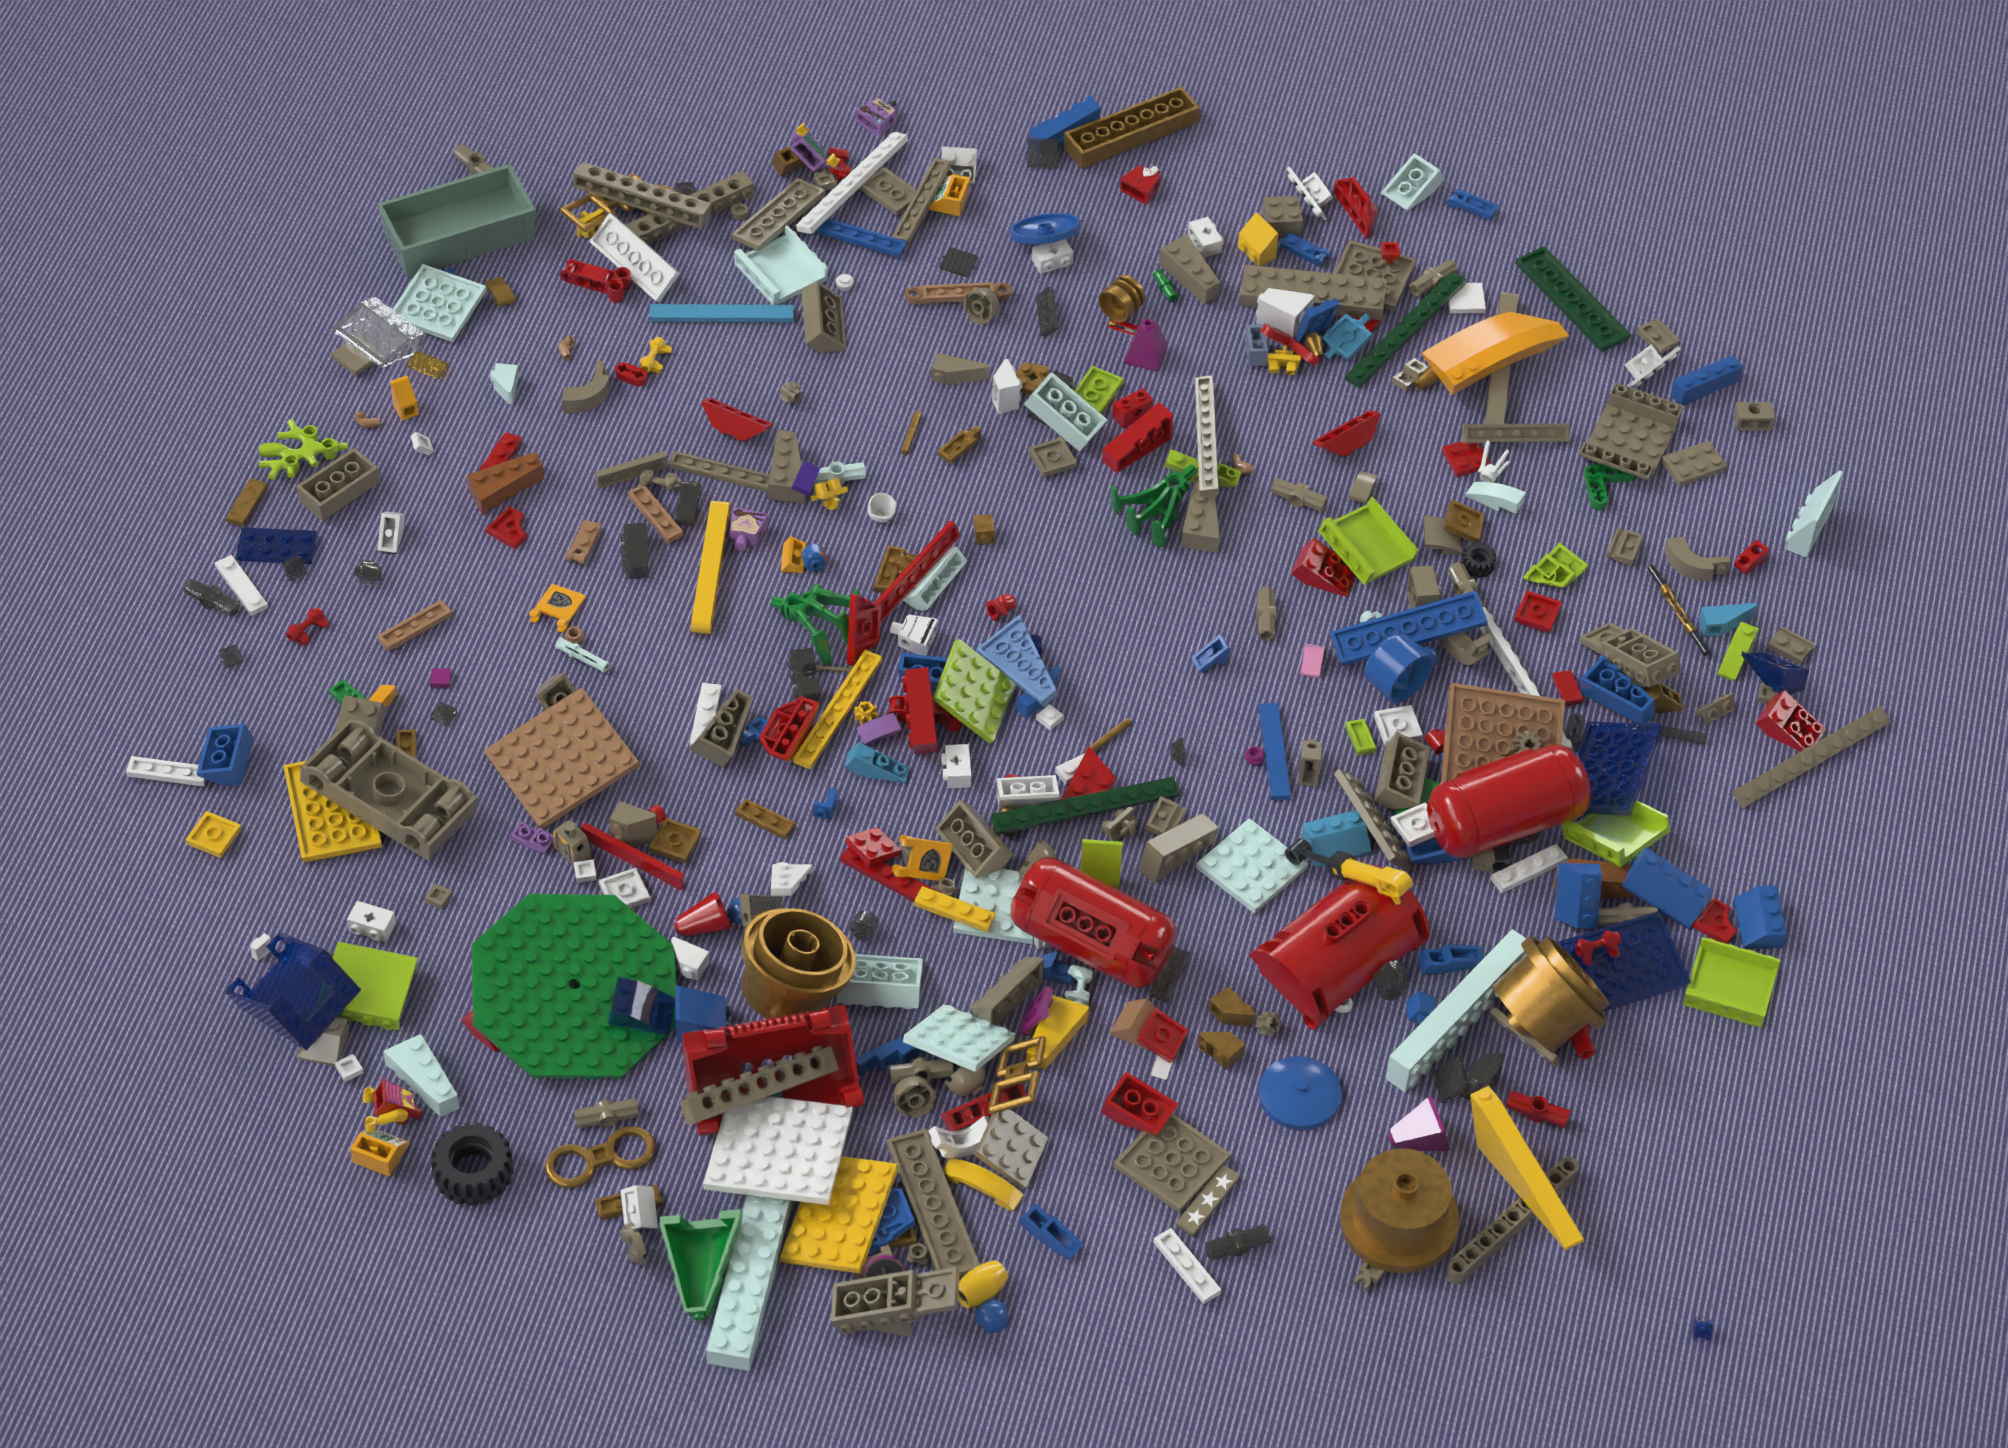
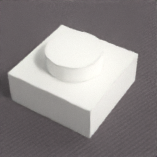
M417 432L411 436L413 447L417 452L428 456L433 452L429 437Z
M1049 704L1036 715V720L1049 730H1052L1064 720V715Z
M594 860L574 862L577 883L597 880Z
M264 933L250 945L252 958L259 961L273 949L271 938Z
M354 1054L335 1062V1067L344 1082L363 1074V1068Z

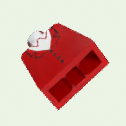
M1142 165L1136 167L1121 177L1120 191L1148 205L1159 189L1160 170L1156 166L1150 169Z

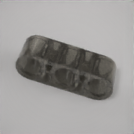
M682 480L675 518L677 525L695 527L701 496V482Z

